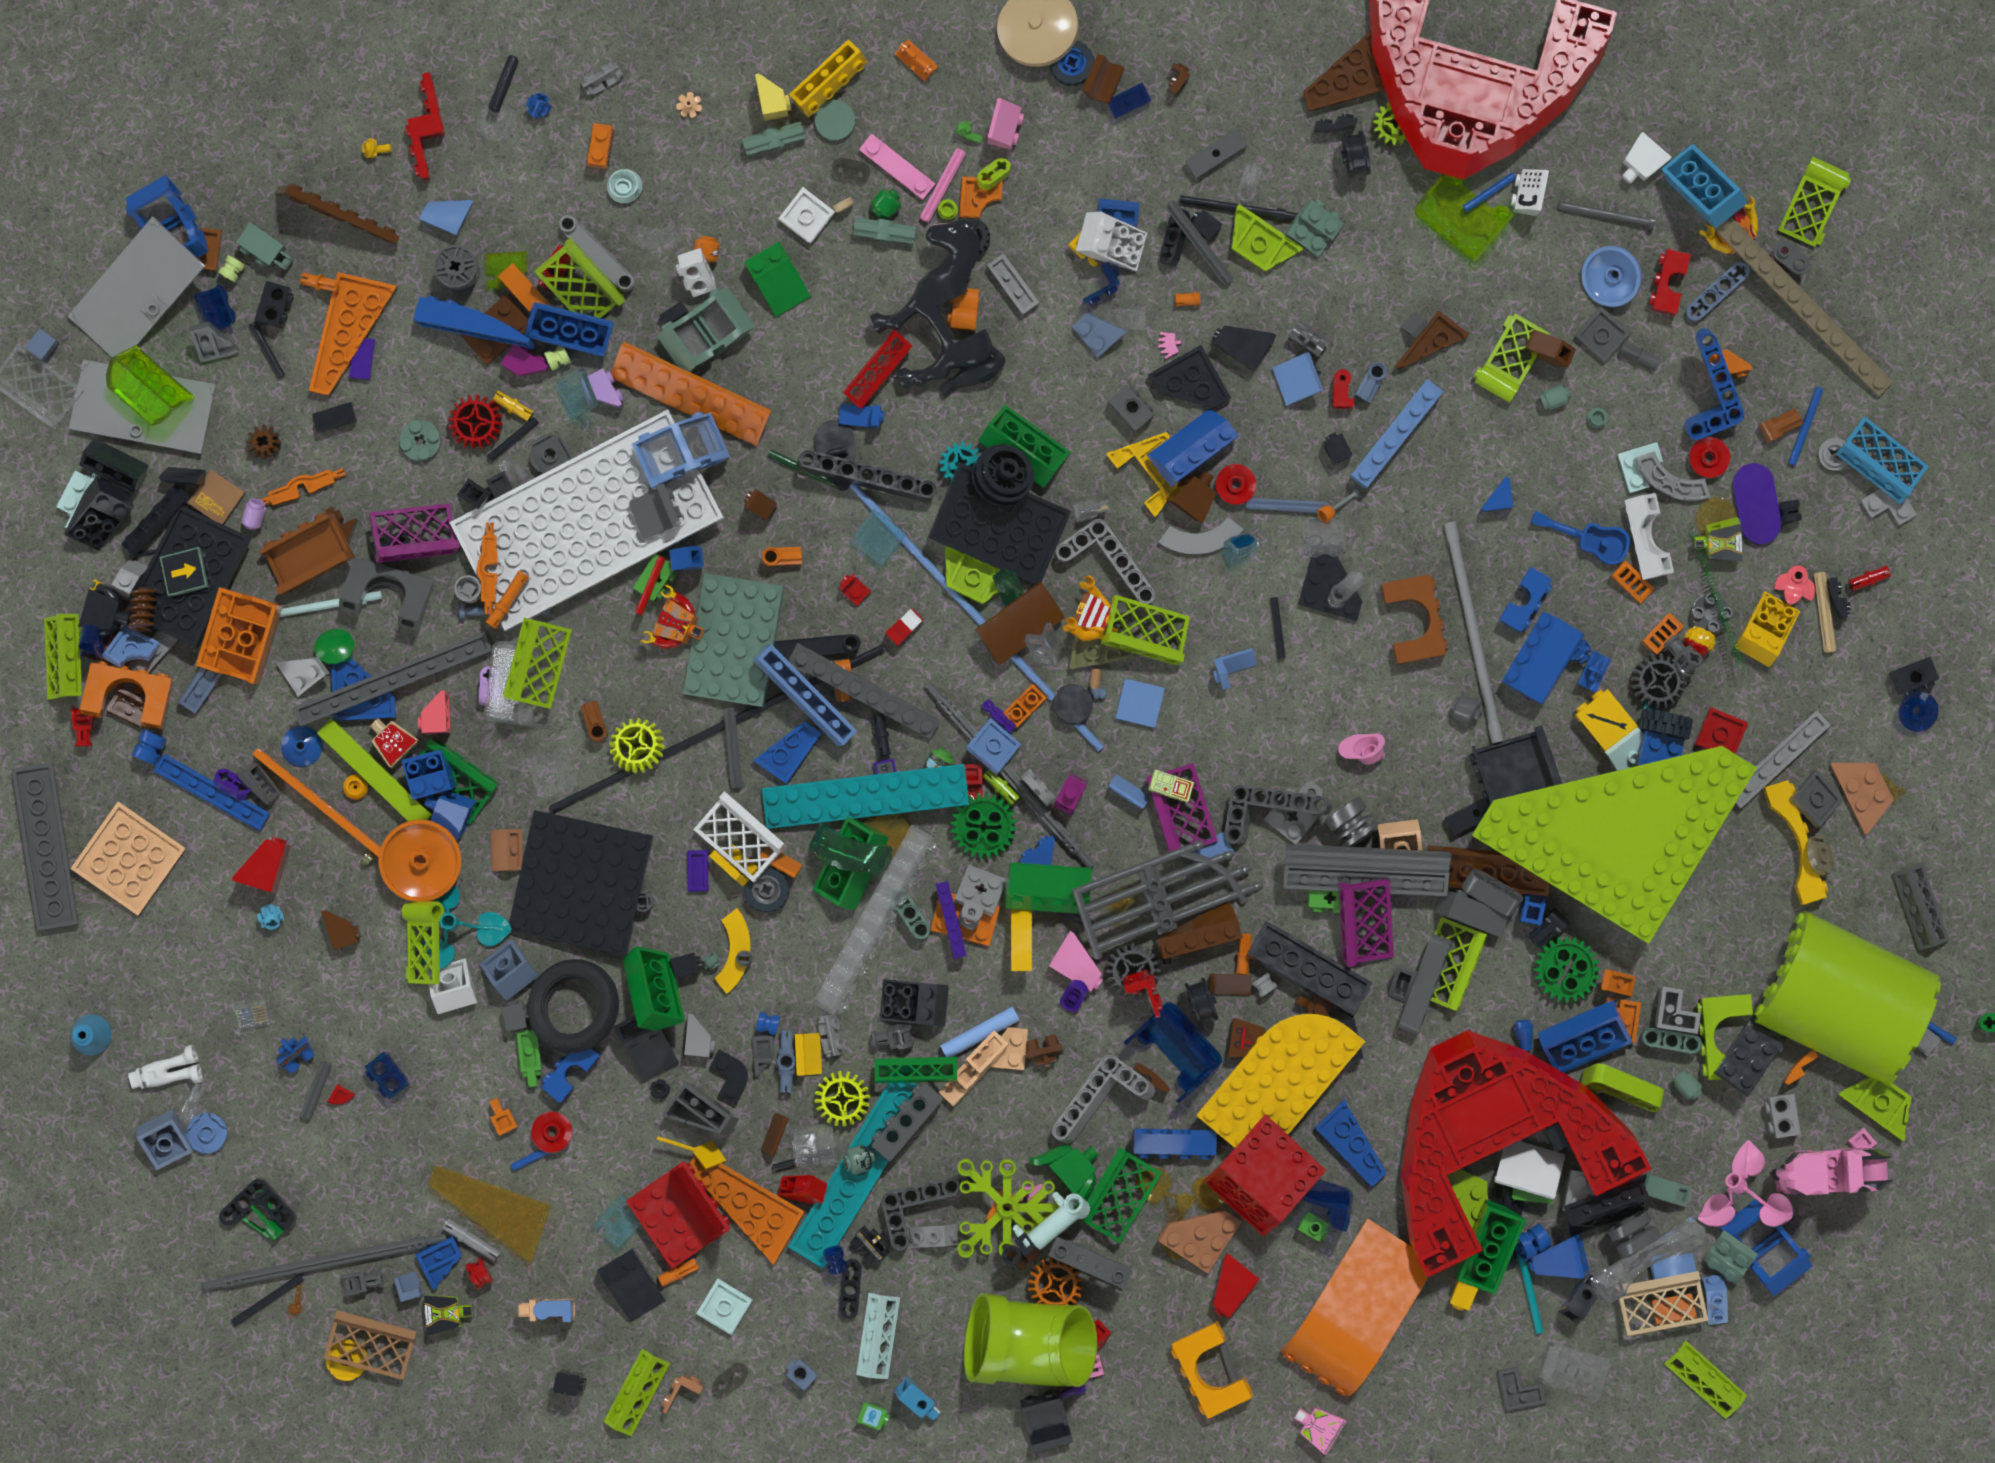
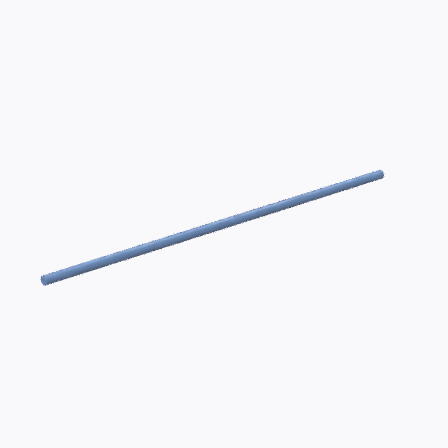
M850 484L849 487L964 610L979 625L986 622L963 595L946 587V577L860 486ZM1017 653L1012 656L1011 660L1052 702L1055 693ZM1082 722L1073 725L1098 752L1104 747Z

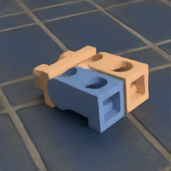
M533 1298L529 1300V1303L519 1304V1317H530V1321L543 1320L550 1316H563V1322L575 1320V1299H545L540 1301V1298Z

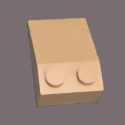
M1418 819L1384 823L1377 826L1379 848L1422 850Z

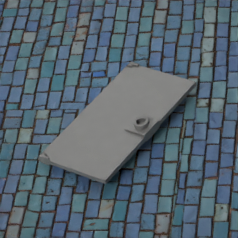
M151 217L107 271L68 314V317L121 365L204 269L205 265L156 218Z
M83 359L69 430L202 454L216 384Z

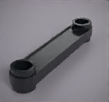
M855 634L775 641L774 647L786 659L789 658L797 643L821 656L854 653L861 647L860 638ZM849 638L857 640V646L853 649L846 646Z

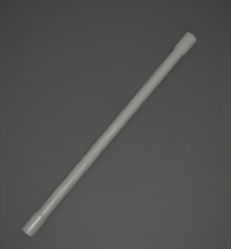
M1456 521L1444 524L1450 546L1482 692L1491 743L1504 741L1490 686L1460 549Z

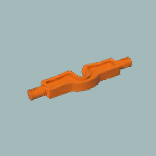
M344 468L333 472L328 469L312 476L300 475L291 479L286 486L268 492L269 496L260 500L265 502V506L269 504L276 506L284 502L300 498L298 490L300 484H304L308 493L312 494L334 484L335 479L346 476Z
M491 522L486 523V535L482 536V555L477 563V574L481 580V601L485 602L484 615H488V608L489 615L493 612V602H496L498 574L486 572L487 566L497 565L499 562L497 536L494 535V523Z

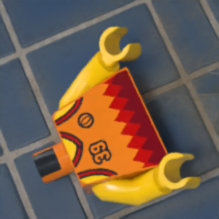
M1748 194L1749 201L1744 205L1745 208L1742 207L1731 217L1755 239L1758 236L1757 232L1759 230L1758 217L1754 207L1755 199ZM1706 224L1708 231L1705 233L1700 230L1699 233L1706 237V240L1714 250L1725 254L1731 253L1732 255L1736 253L1715 232L1714 227Z

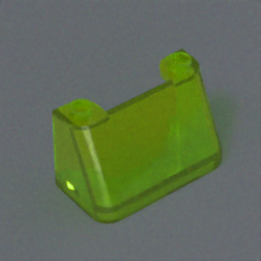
M1442 174L1416 205L1414 213L1423 223L1469 260L1476 261L1515 214L1506 206L1497 205L1492 209L1485 202L1465 212L1462 206L1476 197V195L1462 184L1464 180Z

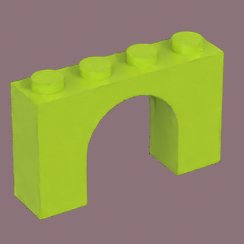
M1751 994L1699 998L1700 1002L1696 1003L1697 1013H1701V1023H1699L1698 1031L1699 1035H1703L1700 1052L1701 1056L1705 1057V1064H1702V1074L1706 1076L1707 1080L1721 1079L1714 1074L1725 1056L1717 1049L1714 1042V1031L1717 1025L1727 1017L1753 1015Z

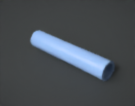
M1012 1006L940 1046L946 1057H954L985 1040L994 1030L998 1033L1020 1021Z

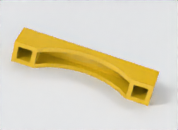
M1789 780L1764 787L1763 792L1768 807L1786 821L1796 838L1800 853V866L1794 887L1800 905H1805L1826 898L1828 888L1826 882L1821 880L1820 875L1813 870L1807 854L1808 838L1806 835L1809 834L1806 822H1802L1800 815L1803 813L1790 800V797L1796 791L1793 783H1789Z

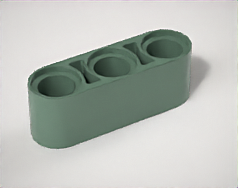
M894 887L889 893L890 901L912 934L918 939L927 938L930 934L929 924L907 891L902 887ZM896 890L904 892V899L900 902L893 899V892ZM907 907H912L916 911L912 919L904 916V910ZM919 924H923L927 928V932L923 936H919L915 932V928Z
M1646 1028L1640 1035L1642 1043L1650 1047L1685 1053H1697L1702 1047L1700 1038L1691 1034ZM1650 1031L1656 1035V1039L1652 1043L1646 1040V1034ZM1669 1035H1673L1676 1038V1043L1672 1047L1666 1043V1038ZM1690 1038L1696 1041V1047L1693 1050H1689L1686 1046Z

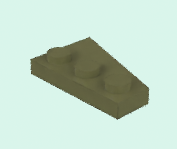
M1074 635L1069 670L1133 659L1134 653L1101 644L1102 639L1081 641Z

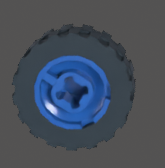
M1077 40L1072 49L1062 59L1050 64L1051 74L1062 85L1078 86L1085 83L1094 63L1091 49L1085 43L1083 44Z

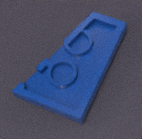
M804 721L753 761L787 784L822 733Z

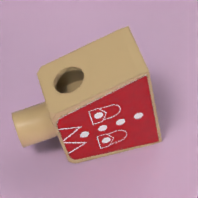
M378 718L370 725V728L377 734L372 743L392 769L420 742L419 739L394 721H391L386 726Z

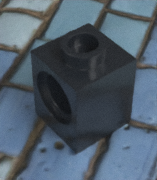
M1204 209L1201 213L1197 211L1190 219L1201 236L1208 242L1213 239L1223 225Z
M1334 432L1325 437L1326 441L1322 445L1333 466L1352 457L1353 454L1342 433L1337 435Z
M695 952L670 959L675 979L700 973L699 968L703 967L700 955L696 956Z

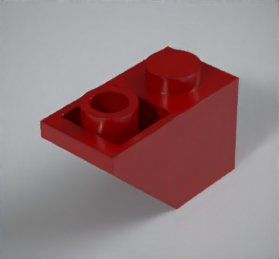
M813 1175L782 1176L777 1196L807 1204L823 1203L828 1184Z

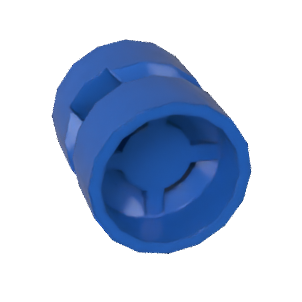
M142 729L138 738L140 744L135 745L131 755L156 765L160 757L158 751L163 750L167 739Z
M1536 1224L1527 1229V1233H1521L1515 1250L1526 1261L1536 1256L1537 1252L1541 1253L1550 1248L1551 1240L1545 1228L1540 1224Z

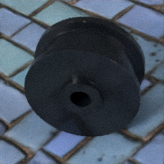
M1360 130L1358 134L1351 136L1342 134L1343 151H1341L1342 162L1346 164L1349 178H1354L1355 174L1360 173L1370 175V156L1363 131Z
M1201 978L1200 982L1192 985L1185 983L1188 995L1187 1000L1199 1027L1202 1026V1022L1210 1019L1219 1020L1214 1006L1217 1001L1214 992L1209 991L1205 978Z

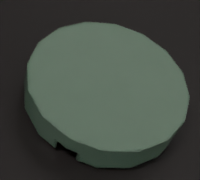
M830 100L820 106L816 112L815 126L818 133L830 141H840L847 138L854 129L855 115L847 103L840 100Z

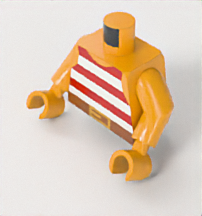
M1086 576L1084 579L1087 583L1081 582L1080 587L1088 589V592L1085 591L1074 618L1069 617L1064 621L1068 624L1063 626L1065 632L1070 631L1081 641L1102 639L1107 629L1111 609L1109 601L1095 586L1094 578ZM1119 621L1114 622L1113 632L1118 633L1121 626Z

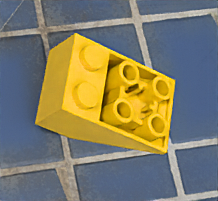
M1764 591L1737 640L1738 643L1735 644V646H1738L1736 649H1740L1739 651L1770 667L1779 656L1800 611Z

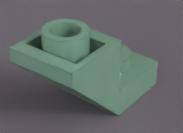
M1647 1174L1644 1185L1649 1196L1687 1207L1692 1187Z

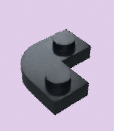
M718 1049L709 1067L727 1076L718 1096L737 1105L748 1082L747 1069L742 1061Z

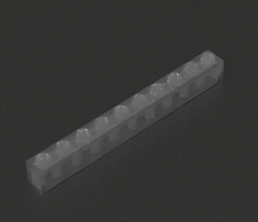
M917 824L911 825L814 999L813 1004L833 1016L844 1011L847 1006L845 1001L848 995H852L857 988L855 983L858 977L862 978L867 970L865 966L869 959L872 960L877 952V949H875L877 943L882 942L885 938L887 925L892 924L895 920L897 907L903 905L907 898L905 895L906 891L914 886L917 880L915 877L916 873L924 868L927 862L925 859L926 855L934 850L937 844L935 842L936 835Z

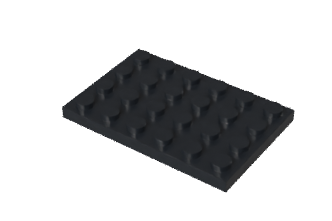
M959 462L927 538L1031 584L1036 585L1042 582L1071 511L1031 493H1028L1023 500L1012 506L992 505L984 500L976 491L971 478L972 467ZM1008 485L1009 489H1014L1012 485Z
M180 506L174 513L137 587L157 590L156 594H151V597L156 598L157 601L150 603V605L156 607L155 610H150V613L155 615L154 618L149 619V621L155 623L154 626L150 627L198 648L206 632L219 587L228 588L252 538L186 507ZM200 547L209 587L168 597L160 557ZM129 603L125 613L133 615L129 609L134 606Z

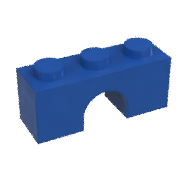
M1530 567L1519 584L1529 595L1528 603L1525 606H1517L1509 602L1498 621L1518 633L1522 630L1526 631L1532 622L1529 619L1532 612L1537 613L1542 605L1540 602L1542 595L1547 596L1552 588V585L1549 584L1552 579Z
M591 1048L583 1052L569 1053L566 1058L562 1056L555 1064L557 1069L553 1074L549 1072L543 1078L542 1082L544 1084L541 1088L559 1103H562L574 1088L567 1080L566 1074L568 1069L573 1065H578L585 1071H589L601 1055Z

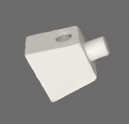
M1642 132L1623 161L1628 169L1622 177L1630 184L1637 176L1645 181L1672 157Z

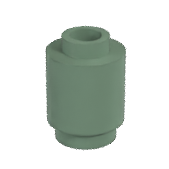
M1562 384L1545 390L1543 394L1539 395L1544 410H1552L1569 404L1568 399L1571 398L1568 388H1563Z
M1682 1070L1672 1080L1675 1083V1088L1687 1100L1690 1098L1695 1100L1702 1093L1700 1090L1702 1085L1690 1072L1687 1073L1685 1070Z

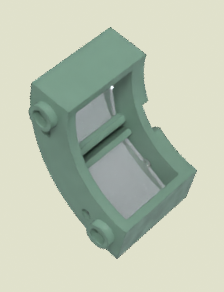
M728 287L719 290V288L715 289L709 294L710 298L676 322L672 323L669 321L661 327L663 331L657 335V338L678 367L690 373L695 371L710 359L717 357L727 350V347L736 341L738 342L756 327Z

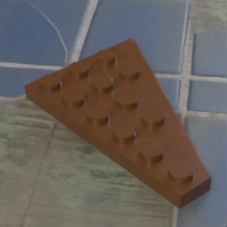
M1371 30L1303 91L1308 112L1385 91L1372 54Z

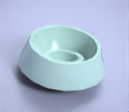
M620 169L609 177L607 191L614 201L630 203L640 195L642 181L635 171Z

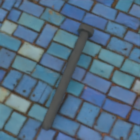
M1562 201L1558 203L1560 210L1648 226V230L1652 231L1655 225L1656 216L1645 218Z

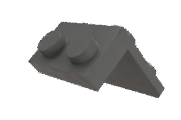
M664 483L656 486L657 490L632 499L629 502L643 538H649L681 524L679 518L682 517L678 505L674 507L672 499L675 497L671 487L667 488Z

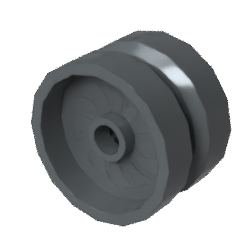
M1646 1210L1626 1217L1607 1231L1612 1241L1622 1240L1616 1247L1621 1257L1628 1256L1642 1249L1661 1236L1656 1226L1644 1228L1651 1221Z

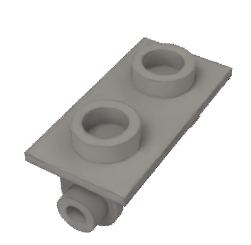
M608 62L601 67L599 72L595 74L591 72L583 77L584 80L580 83L583 87L587 86L584 90L588 96L591 94L594 96L605 88L602 84L604 80L608 86L621 80L623 74L620 69L615 70L619 67L616 62L613 64Z
M836 1014L818 1017L819 1021L817 1024L820 1036L827 1034L828 1037L821 1040L824 1054L827 1057L844 1054V1042L840 1038V1023L838 1018H836Z

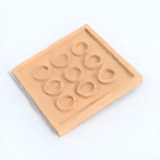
M118 801L70 869L139 916L186 848Z

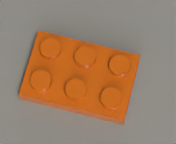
M952 894L953 902L956 898V894ZM938 899L930 930L948 935L940 900ZM954 902L959 922L963 905ZM996 906L993 916L983 913L978 926L974 930L959 925L962 939L990 946L1000 906Z

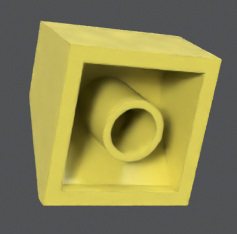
M755 74L764 121L789 117L788 111H791L789 95H784L783 89L761 74Z

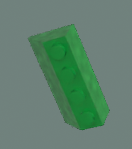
M1007 405L1001 408L978 439L987 448L993 445L1005 444L1014 446L1022 451L1031 461L1034 470V482L1043 488L1050 482L1071 453Z
M847 816L813 890L837 906L855 911L889 837L879 830Z
M1010 862L1004 889L1005 908L1080 914L1072 889L1091 882L1092 868ZM1090 891L1082 894L1085 905L1089 904Z
M635 946L623 959V964L638 1027L656 1031L683 1023L685 1017L670 960V953Z
M1485 1199L1473 1228L1483 1251L1458 1264L1455 1271L1457 1281L1496 1295L1526 1219L1503 1205Z

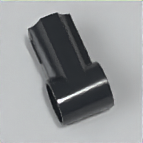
M1555 908L1543 919L1541 925L1528 935V938L1540 949L1570 923Z

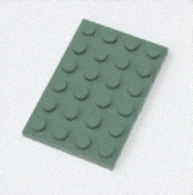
M704 573L697 611L699 619L696 626L704 629V635L700 640L695 638L692 640L683 694L764 707L769 676L752 659L765 645L772 644L774 646L785 586Z

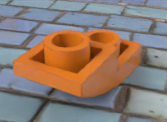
M1033 683L1003 713L1016 727H1019L1047 697Z

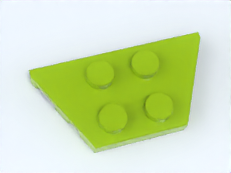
M1238 204L1236 206L1231 249L1264 272L1303 250L1302 246L1242 205Z
M945 546L946 587L982 605L1017 578Z
M1867 1077L1838 1093L1840 1097L1899 1140H1905L1906 1125L1909 1118L1908 1112L1912 1097L1895 1084L1891 1083L1887 1086L1873 1078Z
M1460 1169L1448 1175L1447 1178L1473 1229L1485 1199L1488 1200L1487 1181Z

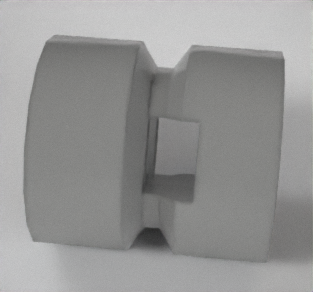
M464 575L456 581L455 593L463 602L475 603L481 599V583L471 575Z

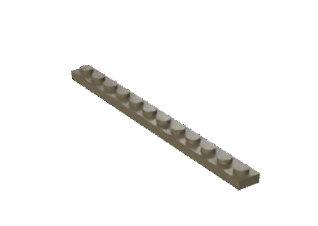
M1732 217L1715 229V232L1877 397L1893 383Z

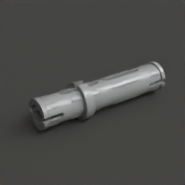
M450 1218L442 1228V1230L456 1237L458 1242L462 1241L490 1259L493 1263L501 1252L470 1233L468 1228L461 1227Z

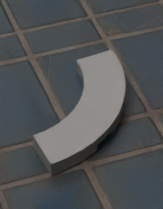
M1655 452L1634 458L1644 478L1661 493L1681 500L1696 501L1710 498L1705 478L1686 480L1673 476L1662 466Z
M1228 517L1215 529L1198 534L1185 533L1170 526L1158 543L1178 553L1206 554L1227 546L1244 529Z

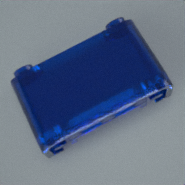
M1319 1179L1301 1200L1327 1208V1214L1330 1215V1224L1338 1230L1347 1232L1353 1205V1193L1346 1187Z

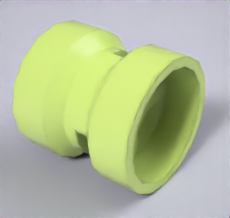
M227 255L225 265L220 267L218 273L235 283L238 279L237 274L243 271L246 265Z
M557 346L554 351L548 350L544 352L552 371L558 369L559 365L571 363L563 346Z

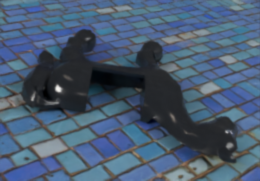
M976 218L972 222L956 220L950 223L930 226L926 232V240L932 245L944 248L949 252V255L939 267L928 272L918 281L912 297L899 312L892 315H882L878 312L870 315L874 328L880 334L888 328L895 331L901 329L913 315L919 313L931 324L941 341V354L932 365L924 369L911 371L907 368H902L896 371L904 389L913 385L923 387L931 380L945 379L952 369L959 368L960 370L939 388L942 396L947 398L956 389L977 386L994 379L1004 368L1006 359L992 345L986 329L954 343L937 306L968 292L965 282L979 257L980 241L976 231L980 218ZM991 355H993L994 359L992 361H989Z

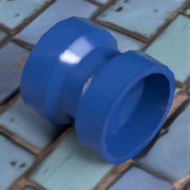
M760 1011L756 1031H768L769 1034L776 1036L780 1016L773 1015L770 1017L767 1013Z

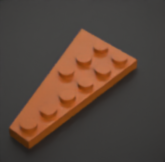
M337 272L335 280L339 281L340 288L336 292H332L309 387L310 392L327 396L331 395L355 353L397 289L396 285Z
M694 1155L690 1162L696 1172L694 1176L698 1180H702L715 1200L774 1265L805 1211L722 1163L705 1170Z

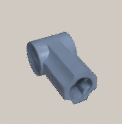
M1375 362L1369 366L1355 396L1371 403L1383 378L1386 376L1387 370L1384 364ZM1374 366L1382 369L1381 377H1374L1371 370Z

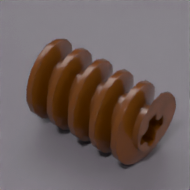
M134 588L135 590L131 592V596L134 599L130 600V604L134 607L129 609L133 614L129 616V620L133 623L128 624V628L134 631L151 632L152 630L148 629V627L154 626L155 623L149 621V619L154 618L155 615L150 613V610H155L156 607L150 605V603L157 601L156 598L151 597V594H156L157 590Z

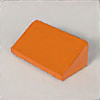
M765 847L761 853V859L769 858L774 851L770 847ZM782 853L770 864L794 878L802 867L801 863Z
M1685 1294L1687 1297L1693 1300L1692 1294ZM1679 1296L1664 1299L1674 1305ZM1681 1297L1676 1307L1686 1313L1692 1303ZM1659 1299L1652 1300V1308H1654ZM1661 1301L1655 1310L1666 1317L1672 1307ZM1693 1305L1688 1315L1697 1319L1695 1305ZM1673 1309L1668 1319L1673 1322H1680L1684 1315ZM1653 1313L1656 1326L1660 1325L1664 1319Z

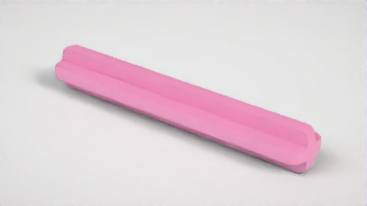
M957 148L920 215L922 221L927 223L931 221L966 155L963 150Z

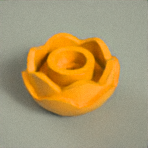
M354 774L345 779L343 792L348 798L358 800L366 796L369 785L361 775Z

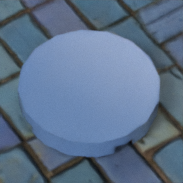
M202 1113L195 1116L188 1124L187 1136L194 1150L209 1154L218 1151L224 1146L228 1136V1129L226 1123L218 1115Z

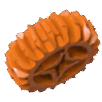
M1049 1257L1050 1264L1047 1265L1044 1260H1041L1044 1266L1042 1268L1035 1265L1038 1273H1030L1031 1276L1035 1277V1280H1028L1029 1284H1034V1287L1028 1288V1291L1036 1292V1294L1031 1296L1032 1300L1038 1297L1039 1300L1036 1303L1039 1304L1043 1302L1045 1304L1069 1305V1301L1074 1305L1077 1303L1073 1297L1075 1295L1080 1298L1081 1294L1076 1292V1290H1083V1286L1077 1285V1282L1083 1281L1081 1277L1076 1278V1275L1080 1274V1270L1073 1272L1072 1269L1075 1267H1068L1066 1263L1061 1264L1059 1260H1057V1263H1053L1052 1257ZM1050 1268H1061L1069 1274L1063 1277H1056ZM1045 1272L1049 1283L1039 1290L1038 1282L1041 1275ZM1050 1275L1053 1277V1279H1057V1281H1062L1059 1285L1060 1292L1062 1294H1060L1058 1290H1055V1288H1050V1286L1052 1285V1279ZM1072 1279L1073 1288L1070 1295L1066 1298L1063 1286ZM1055 1292L1061 1301H1049L1043 1295Z

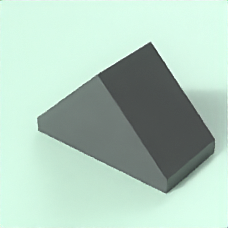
M1398 965L1388 996L1407 1002L1418 972Z

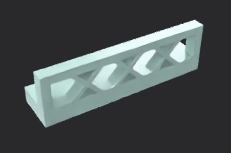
M868 1293L856 1375L888 1379L900 1297ZM887 1301H892V1308L887 1312ZM888 1322L889 1328L884 1333L883 1325ZM885 1342V1351L881 1353L880 1345ZM881 1362L883 1365L882 1374H876L877 1365Z

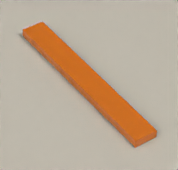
M256 749L252 755L379 857L381 846L261 749Z

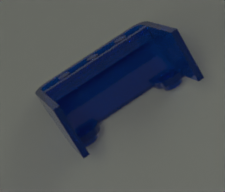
M1166 1002L1162 1006L1163 1010L1160 1011V1017L1156 1018L1154 1013L1123 1043L1127 1045L1136 1037L1144 1045H1150L1154 1042L1181 1071L1177 1076L1178 1085L1185 1092L1176 1100L1179 1104L1221 1065L1222 1057L1174 1003Z

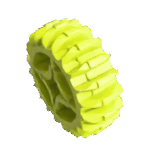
M637 718L636 724H634L632 719H629L630 725L622 722L623 729L621 730L617 727L615 730L618 735L612 734L611 738L615 741L609 743L610 747L613 748L610 750V754L615 755L613 757L614 762H619L618 766L620 768L625 766L626 772H629L632 768L633 772L637 773L638 768H640L642 773H645L646 766L650 770L653 769L651 763L658 764L659 761L656 757H663L662 752L659 750L665 749V746L660 744L664 741V738L660 736V729L655 730L656 725L654 723L649 726L648 720H645L642 724L640 718ZM637 732L634 737H627L629 734ZM646 733L652 736V748L645 744ZM639 742L641 744L640 748L637 747L635 749L633 745ZM622 744L629 748L628 759L622 754ZM641 754H647L645 758L637 760Z
M839 1071V1078H836L835 1074L831 1073V1081L824 1077L823 1080L827 1084L824 1086L819 1083L818 1085L823 1091L815 1092L816 1095H821V1099H815V1103L821 1102L822 1106L816 1109L817 1111L824 1109L825 1112L821 1114V1117L823 1118L828 1114L830 1116L827 1119L828 1123L834 1118L836 1119L835 1126H838L839 1120H842V1125L845 1127L847 1125L846 1120L849 1119L851 1125H853V1117L860 1121L862 1118L858 1113H867L866 1110L862 1109V1106L869 1107L870 1103L864 1102V1099H869L870 1095L863 1094L864 1091L868 1090V1087L861 1089L860 1085L864 1083V1080L859 1081V1083L855 1082L858 1078L856 1074L853 1076V1079H850V1072L846 1073V1077H842L843 1073ZM838 1082V1093L835 1096L825 1097L828 1088ZM844 1082L852 1084L859 1094H848L845 1090ZM841 1088L844 1096L853 1097V1099H848V1102L845 1101L844 1110L840 1101L831 1100L839 1096ZM851 1101H859L857 1109L852 1114L847 1115V1104ZM826 1103L838 1104L841 1116L832 1113Z

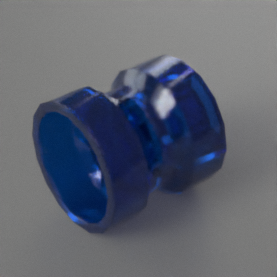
M831 1246L823 1251L829 1274H838L847 1269L841 1246Z

